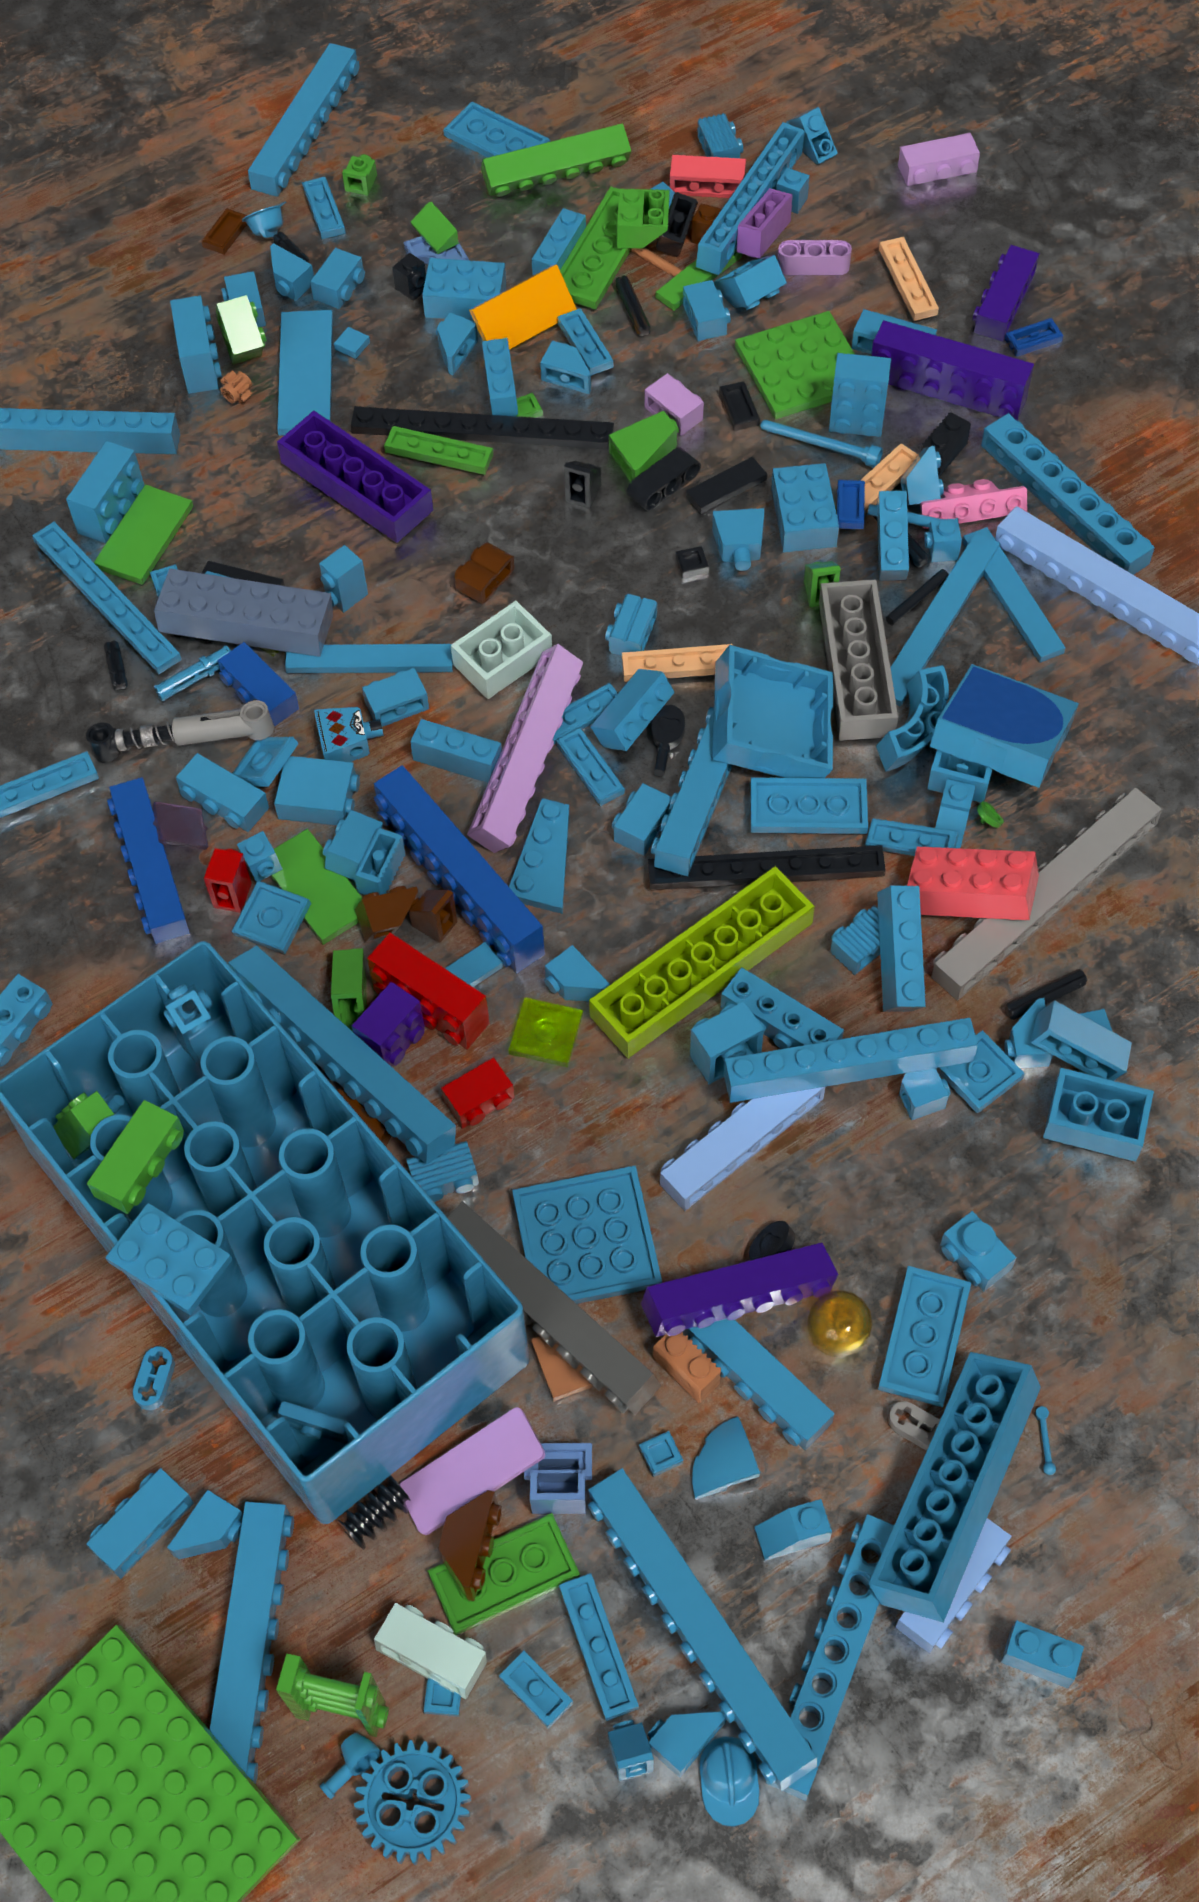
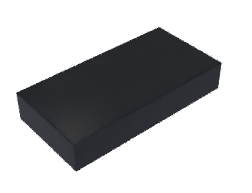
M744 381L719 387V394L735 431L760 426L759 415Z

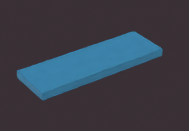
M332 310L281 312L277 427L279 436L288 433L313 410L331 421Z

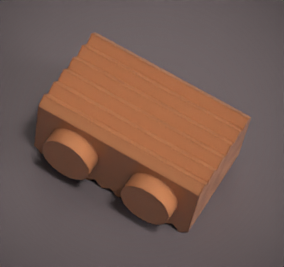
M683 1332L675 1336H668L666 1334L653 1346V1359L698 1403H701L720 1385L721 1367H716V1363H711V1358H707V1354H702V1349H697V1345H692V1340H688V1336H683Z

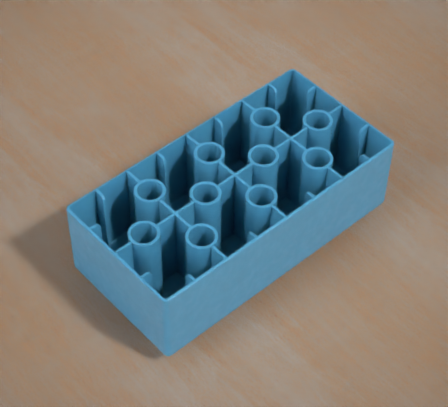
M205 941L198 942L0 1080V1102L28 1151L108 1253L147 1203L231 1255L233 1260L191 1315L185 1313L127 1274L125 1275L320 1523L329 1524L337 1519L528 1365L530 1357L521 1302L210 943ZM183 984L187 988L194 984L198 991L204 989L213 1003V1006L209 1008L211 1011V1018L207 1020L209 1023L194 1033H191L189 1030L182 1034L178 1026L172 1028L164 1015V1011L167 1010L165 1007L166 1000L170 998L168 993ZM192 1001L182 1004V1008L185 1011H192L195 1007ZM98 1091L106 1104L114 1095L122 1096L125 1104L115 1115L99 1122L91 1134L90 1146L94 1155L86 1159H73L53 1128L58 1122L55 1116L62 1112V1109L69 1105L68 1103L84 1092L89 1097ZM143 1100H146L179 1117L184 1129V1135L180 1145L175 1150H171L166 1157L161 1173L156 1178L153 1177L147 1185L146 1193L141 1203L133 1206L129 1214L94 1197L87 1182ZM281 1402H289L346 1420L347 1423L343 1426L348 1437L347 1443L343 1444L321 1436L320 1439H315L301 1434V1430L290 1427L285 1417L279 1418L278 1411Z

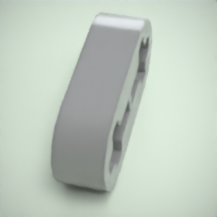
M903 1401L896 1403L891 1408L888 1421L889 1426L895 1433L927 1451L931 1442L927 1440L928 1433L926 1431L931 1432L933 1429H937L940 1419L912 1403ZM904 1412H908L910 1414L909 1420L912 1423L906 1421L904 1425L899 1424V1416L896 1413L902 1415Z

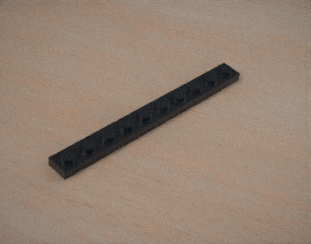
M354 406L351 422V432L353 434L389 436L392 427L396 426L454 440L609 450V434L614 433L613 422Z

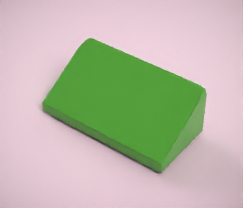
M433 202L426 204L411 221V225L437 254L459 244L456 228Z

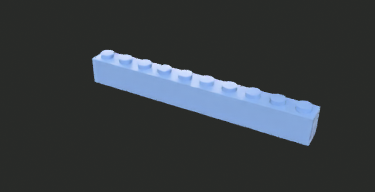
M1018 506L998 525L995 540L1000 542L1002 550L1010 552L1024 563L1043 572L1047 577L1055 579L1069 590L1080 594L1094 605L1107 610L1116 618L1127 622L1137 628L1139 632L1147 634L1160 642L1164 647L1172 649L1189 662L1199 666V613Z

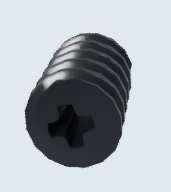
M391 1475L385 1479L387 1487L379 1484L374 1488L376 1496L370 1492L364 1496L366 1504L358 1501L353 1505L355 1513L347 1510L342 1514L344 1523L336 1519L349 1538L363 1550L366 1548L364 1536L376 1540L375 1527L384 1532L387 1530L384 1519L388 1518L395 1523L398 1521L395 1513L396 1509L405 1514L409 1512L406 1501L411 1500Z

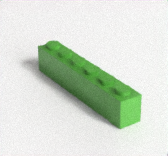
M622 123L482 159L481 171L489 197L494 195L502 197L508 195L513 190H529L536 184L543 183L544 185H549L556 182L557 179L564 177L572 179L583 172L590 171V173H596L606 166H622L629 160L631 148Z

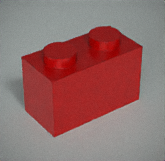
M214 848L204 876L213 908L241 913L252 885L244 855L234 849L223 850Z
M494 1057L441 1087L443 1101L462 1129L468 1125L474 1126L480 1123L487 1114L496 1109L502 1110L515 1099L513 1084Z

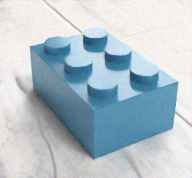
M429 258L422 295L425 317L445 319L449 313H453L474 321L469 311L470 309L506 290L505 263Z
M201 295L170 300L179 359L188 394L219 389L217 378H221L222 374L219 362H214L219 356L216 343H211L212 340H215L213 324H207V322L211 321L209 306H203Z
M837 353L829 432L881 437L891 358Z
M106 441L68 495L66 501L78 534L105 544L145 486L134 450Z
M826 463L773 468L771 491L783 552L837 547L839 524Z
M1060 1068L1054 1085L1043 1138L1136 1162L1143 1148L1154 1091Z

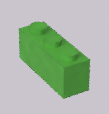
M98 1091L89 1097L85 1092L82 1093L55 1116L58 1122L53 1128L73 1159L91 1147V1134L97 1124L103 1119L115 1115Z
M143 1100L87 1182L93 1196L129 1214L133 1206L139 1205L145 1196L147 1185L153 1177L156 1178L161 1173L166 1157L171 1150H175L180 1145L183 1139L184 1129L179 1117Z

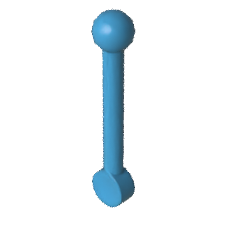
M1040 1406L1036 1409L1035 1417L1040 1421L1045 1456L1043 1471L1047 1475H1053L1056 1472V1466L1052 1463L1046 1422L1049 1411L1046 1407Z

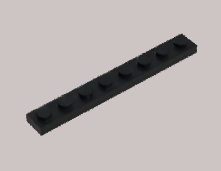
M882 845L696 856L688 876L654 867L655 858L648 859L650 890L751 884L775 866L791 882L885 876L886 871Z

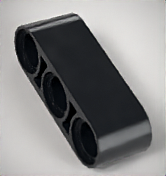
M677 447L634 478L627 488V495L645 510L650 511L692 481L699 473L701 463L683 448Z

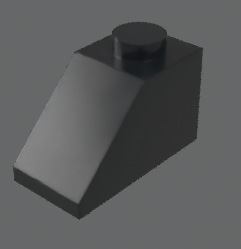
M579 461L566 462L564 465L566 502L591 509L601 487V467Z

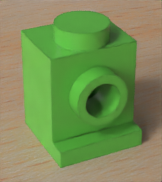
M365 154L359 157H351L347 168L343 169L342 172L345 191L369 195L377 177L375 160H372L370 156ZM355 179H360V180H362V183H358V182H354V181H355Z

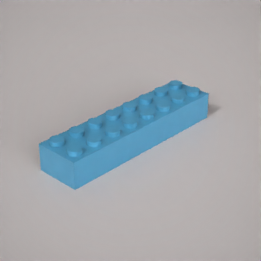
M974 1352L969 1353L869 1582L881 1605L944 1623L1041 1389L1032 1365Z

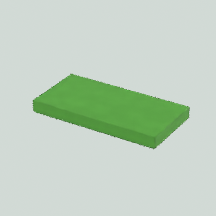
M145 484L94 561V564L103 572L143 585L194 507L193 501Z
M307 828L274 848L283 870L270 877L280 889L310 900L311 905L303 920L324 945L359 923L355 908L362 900V897L345 876L325 869L326 856L323 855L324 848Z
M552 1513L494 1539L492 1555L490 1558H485L483 1566L486 1570L485 1583L482 1590H477L475 1601L467 1600L444 1563L428 1570L456 1636L559 1588L560 1584L580 1577L577 1566Z

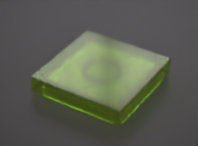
M525 997L509 1047V1055L568 1068L583 1018V1010Z

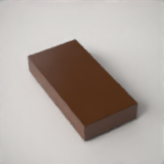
M226 208L203 238V247L225 255L247 226V223L242 222V219L248 215Z

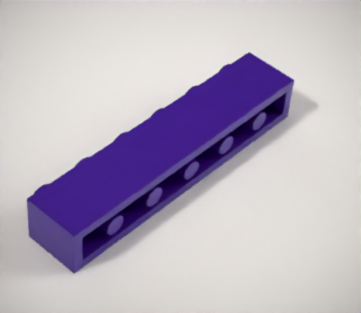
M818 1243L648 1286L641 1306L655 1337L666 1334L668 1336H675L685 1329L693 1327L705 1328L716 1321L724 1319L735 1320L746 1313L754 1311L758 1313L766 1312L773 1306L784 1303L786 1305H793L801 1299L811 1296L816 1298L823 1297L832 1290L839 1274L823 1243Z

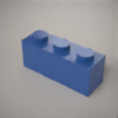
M245 642L218 659L221 671L218 674L222 682L227 687L232 686L238 698L244 704L253 700L264 702L268 707L274 727L299 710L296 692Z

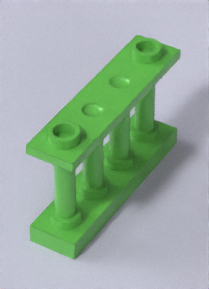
M286 1654L276 1691L295 1718L309 1721L311 1712L316 1713L319 1709L360 1719L369 1736L377 1737L378 1729H384L389 1707L385 1706L386 1702L371 1673L364 1672L361 1685H355L313 1675L300 1656Z

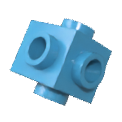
M183 984L168 993L170 998L166 1000L165 1007L167 1010L164 1011V1015L172 1028L178 1026L182 1034L189 1030L191 1033H194L209 1023L207 1021L211 1018L209 1008L213 1006V1003L204 989L198 991L194 984L188 988ZM192 1001L195 1007L192 1011H185L182 1008V1004Z

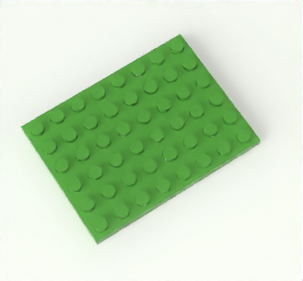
M115 1625L0 1741V1833L54 1902H241L301 1840L121 1625Z

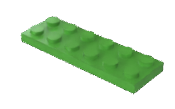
M610 186L560 269L573 302L592 309H597L632 249L617 248L618 188Z

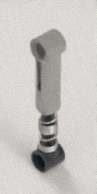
M253 700L244 704L239 709L173 718L172 725H169L167 722V726L157 727L156 724L141 725L139 730H132L130 727V731H125L123 728H113L108 723L100 722L87 730L86 739L94 757L98 761L110 762L118 758L121 751L130 750L131 746H137L140 749L143 746L146 748L155 747L159 742L166 745L168 741L172 740L177 746L246 736L253 740H263L274 732V724L267 705L260 700Z

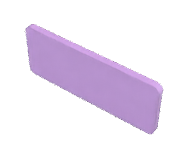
M518 1407L513 1408L400 1483V1486L411 1500H407L406 1505L418 1531L423 1535H429L445 1524L446 1517L487 1490L496 1491L543 1460L545 1450L524 1411Z

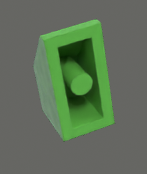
M833 561L805 564L804 586L809 607L819 606L821 583L839 582L840 565Z

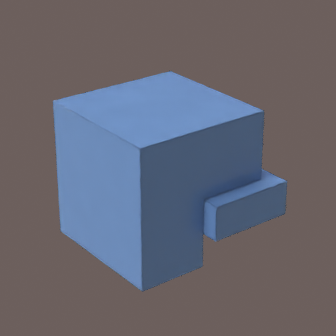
M541 1443L545 1450L544 1459L524 1471V1479L530 1480L532 1514H586V1480H592V1443Z

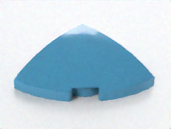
M739 1417L722 1423L705 1439V1445L699 1456L695 1458L693 1465L692 1486L695 1500L726 1491L728 1486L760 1477L757 1462Z

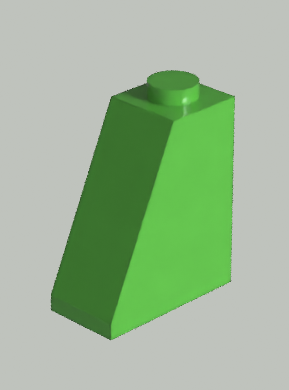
M663 410L609 434V453L630 482L677 446L678 425Z
M363 948L333 950L331 982L333 1013L352 1032V1025L367 1009V976Z

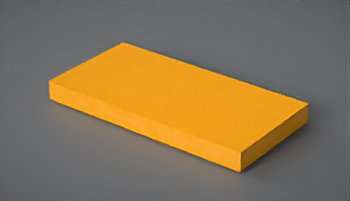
M555 264L469 311L483 341L508 338L510 350L557 324L558 316L577 310L559 267Z

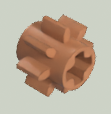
M232 370L220 380L223 384L220 391L224 398L231 403L238 401L241 404L253 394L249 390L252 387L250 378L241 371L235 374Z

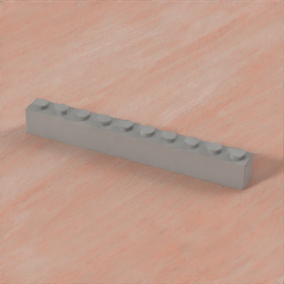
M1134 788L1128 795L1125 793L1120 795L1114 802L1112 809L1108 812L1106 810L1102 811L1089 829L1084 827L1079 831L1072 844L1069 846L1063 845L1049 864L1044 862L1039 866V878L1030 920L980 918L969 934H961L954 942L952 949L948 952L942 951L934 959L931 978L958 1001L1156 826L1162 808L1137 788Z

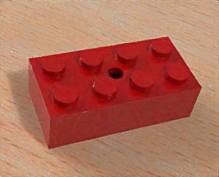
M391 932L368 956L369 973L374 991L379 995L390 982L405 990L420 1001L424 1025L431 1030L437 1029L443 1033L445 1039L455 1046L459 1044L468 1050L490 1024L486 995Z

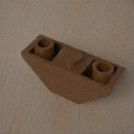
M487 1490L448 1515L438 1547L443 1563L469 1601H475L477 1590L483 1589L486 1577V1570L483 1568L485 1558L491 1557L494 1546V1537L491 1536L494 1525L498 1526L501 1520L502 1506L498 1505L494 1491Z

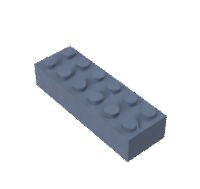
M170 568L154 608L158 632L234 644L245 642L248 646L318 657L321 656L333 618L331 593Z

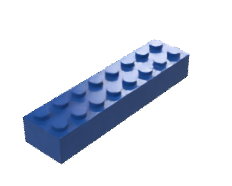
M401 765L374 783L376 793L374 801L379 809L377 812L379 820L383 822L385 827L389 825L394 833L402 836L404 845L411 850L410 854L418 866L423 865L428 870L427 874L434 885L438 886L440 884L444 890L453 892L455 905L457 904L462 910L461 913L465 921L470 926H476L480 931L479 935L482 941L486 942L489 947L491 945L494 947L503 965L506 968L510 966L517 974L544 956L542 924L406 768Z

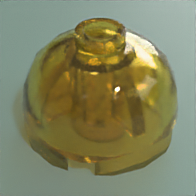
M845 1290L829 1291L820 1296L811 1307L807 1320V1329L814 1346L825 1355L836 1358H843L845 1355L860 1352L869 1342L873 1327L871 1312L865 1301L855 1293Z

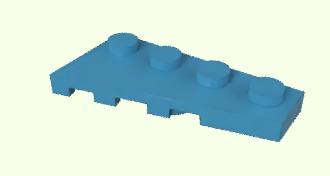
M544 798L541 799L509 888L523 904L563 914L570 814L568 804Z

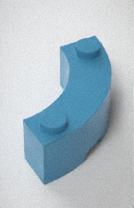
M944 665L918 670L907 683L906 687L910 701L907 721L902 727L889 731L876 745L885 771L905 765L917 756L932 740L937 720L949 699V684Z

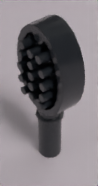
M675 705L663 706L652 720V740L658 747L654 774L658 776L665 775L670 750L681 743L685 733L684 714Z
M776 1221L765 1227L753 1240L749 1249V1259L755 1260L790 1251L795 1242V1233L785 1221Z

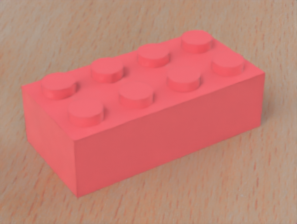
M917 847L907 886H919L921 915L1030 920L1039 878L1036 852Z

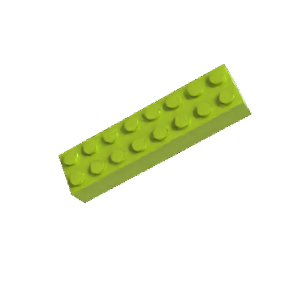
M775 866L589 1000L590 1018L629 1059L727 987L741 968L749 971L813 923L815 906Z

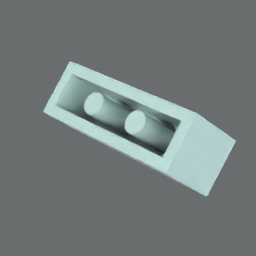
M395 1603L374 1638L376 1650L427 1679H433L440 1683V1686L453 1693L456 1692L466 1700L487 1664L486 1652L483 1651L484 1647L472 1638L466 1637L463 1640L457 1637L448 1625L440 1621H436L434 1624L424 1619L423 1613L411 1605H406L404 1608Z

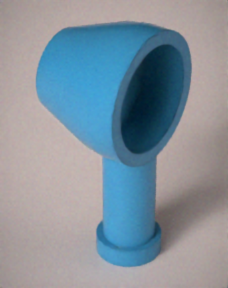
M354 1733L344 1740L341 1745V1751L345 1764L332 1777L320 1785L322 1791L330 1799L335 1796V1793L353 1775L357 1776L366 1772L372 1767L370 1761L374 1760L377 1762L380 1757L381 1751L377 1745L359 1733Z

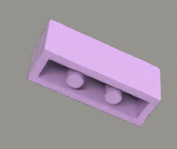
M971 133L902 146L900 147L898 167L906 185L911 186L975 173L978 169L980 152Z

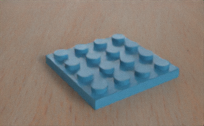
M636 1165L512 1190L525 1258L576 1304L644 1291L648 1286L663 1283Z

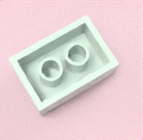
M514 601L451 645L453 665L487 699H490L537 666L542 652L552 647V635L517 601Z

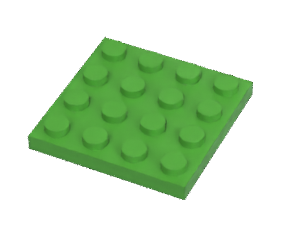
M830 311L735 339V348L775 420L832 402L837 353L854 354Z

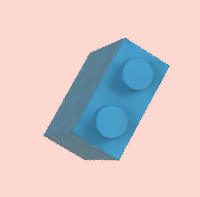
M290 756L283 765L274 803L278 819L337 826L340 819H346L350 810L354 811L355 801L352 797L354 791L358 792L360 785V775L355 773L354 763Z

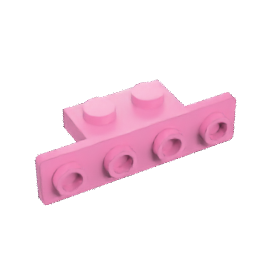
M980 479L976 480L974 484H950L948 488H944L943 495H940L941 499L923 501L920 504L921 515L939 519L958 518V523L960 524L1004 517L1016 506L1027 512V488L1019 486L999 490L992 481Z

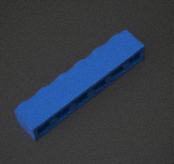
M143 777L110 786L112 798L107 799L111 815H117L119 820L114 822V827L118 839L124 838L125 845L120 847L125 863L131 862L132 868L128 869L127 872L132 887L137 885L139 892L135 893L134 896L139 911L144 909L146 917L141 918L146 935L152 933L155 943L158 944L190 934Z

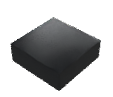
M702 546L676 551V560L682 578L709 573V565Z

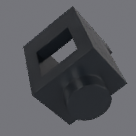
M408 253L392 268L395 289L414 301L423 294L426 271L424 261Z

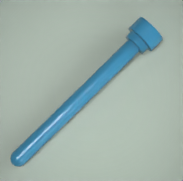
M763 420L760 424L762 430L861 458V461L865 462L866 466L872 468L879 464L882 458L883 448L871 445V447L866 446L862 448L769 420Z

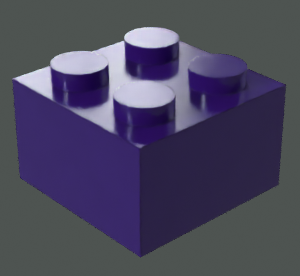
M390 982L352 1025L353 1033L391 1067L393 1065L396 1066L404 1058L405 1051L412 1043H417L424 1034L425 1026L420 1001L393 982Z

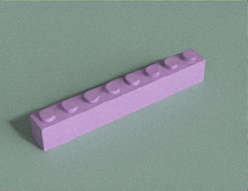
M559 644L543 651L467 834V836L493 853L509 848L515 842L517 837L515 832L519 823L526 815L525 807L535 792L536 787L534 785L537 777L544 770L545 764L543 762L547 753H549L554 745L553 737L562 725V715L572 700L571 692L573 687L581 677L579 672L583 661Z

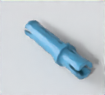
M225 645L207 657L201 656L198 658L199 661L155 685L154 689L157 695L164 702L206 676H214V672L220 669L218 659L231 650Z

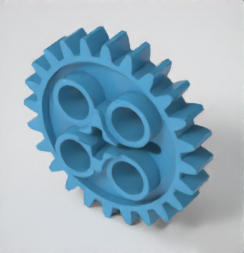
M409 1740L407 1751H402L398 1743H395L394 1755L390 1756L385 1750H382L383 1762L381 1764L374 1760L370 1761L374 1770L373 1774H361V1777L367 1782V1786L356 1787V1792L364 1797V1800L354 1803L356 1809L364 1811V1814L360 1815L356 1822L358 1825H369L362 1832V1835L365 1839L375 1835L371 1847L375 1851L384 1845V1858L388 1859L395 1851L397 1852L396 1857L399 1864L403 1863L406 1854H408L413 1865H417L419 1854L423 1853L428 1862H431V1850L436 1848L439 1853L444 1855L443 1843L446 1840L454 1845L457 1843L452 1832L454 1830L465 1831V1827L459 1822V1818L470 1817V1812L463 1808L462 1804L472 1800L470 1795L461 1793V1791L469 1786V1782L466 1779L457 1780L462 1774L463 1769L461 1766L451 1769L454 1757L450 1754L442 1760V1748L440 1746H437L431 1754L429 1753L427 1741L423 1742L420 1750H416L413 1741ZM399 1771L408 1773L409 1781L405 1787L395 1789L391 1786V1778L395 1773ZM440 1779L444 1782V1788L439 1795L430 1796L425 1793L426 1784L430 1780ZM389 1793L409 1800L412 1799L413 1794H417L418 1799L422 1803L441 1804L444 1806V1810L437 1811L422 1805H414L413 1811H409V1807L405 1802L384 1800L382 1795ZM387 1809H399L401 1816L395 1825L386 1826L382 1823V1816ZM425 1815L433 1816L436 1819L434 1829L429 1833L418 1832L417 1823L419 1819Z

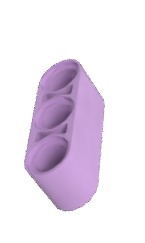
M787 240L779 245L778 263L784 275H844L850 269L852 247L843 240Z

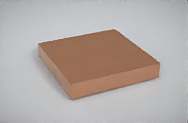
M539 1336L531 1339V1344L553 1402L593 1387L580 1373L582 1370L580 1365L575 1370L556 1351L557 1344L551 1348Z

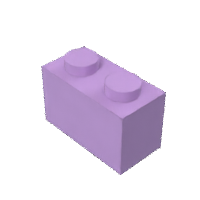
M668 373L645 389V408L653 415L664 410L670 419L676 421L679 436H682L703 420L704 402L702 399L685 388L682 382L675 380Z

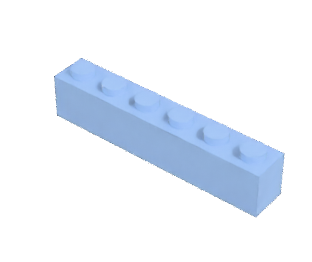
M825 1087L751 1099L748 1103H740L734 1108L728 1119L724 1122H716L709 1129L708 1135L700 1141L698 1139L692 1141L686 1147L682 1156L677 1160L672 1158L663 1165L660 1172V1186L686 1211L824 1099Z

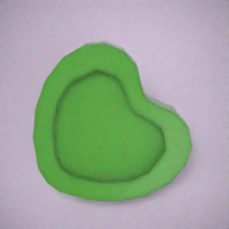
M982 801L977 806V812L982 818L980 820L982 824L988 823L995 828H999L1004 823L1003 818L991 804Z

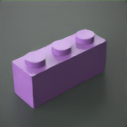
M769 188L738 225V253L752 258H760L791 222L792 194Z

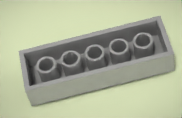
M875 579L821 583L819 608L828 671L833 672V705L838 740L883 738L889 731L897 729L898 712L877 581Z

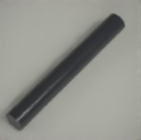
M941 569L886 616L888 624L894 625L943 583L949 575L948 572Z

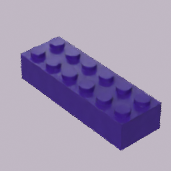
M883 320L875 336L871 356L891 358L888 385L1000 418L1009 413L1017 421L1027 400L1034 363Z
M314 410L277 441L282 464L396 543L433 511L431 489Z

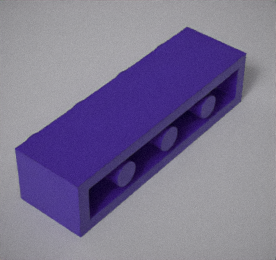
M1010 245L1006 254L1002 253L997 267L999 270L998 272L993 271L989 282L991 287L990 289L985 288L981 298L982 305L981 307L977 306L972 318V321L976 322L974 333L1004 341L1005 334L1008 332L1036 273L1040 253Z

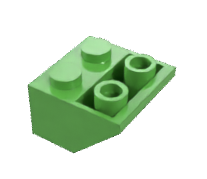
M619 189L617 248L643 249L668 231L670 190Z

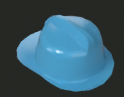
M285 201L256 211L244 217L242 222L248 224L255 236L273 238L278 233V229L283 226L281 206L287 202Z
M727 1736L714 1739L705 1747L700 1758L702 1797L706 1811L713 1820L725 1826L735 1827L746 1823L754 1815L759 1805L756 1760L753 1752L749 1754L740 1739Z

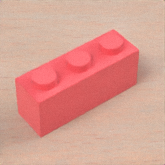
M672 155L670 188L675 193L678 192L686 196L730 198L745 177L746 159Z

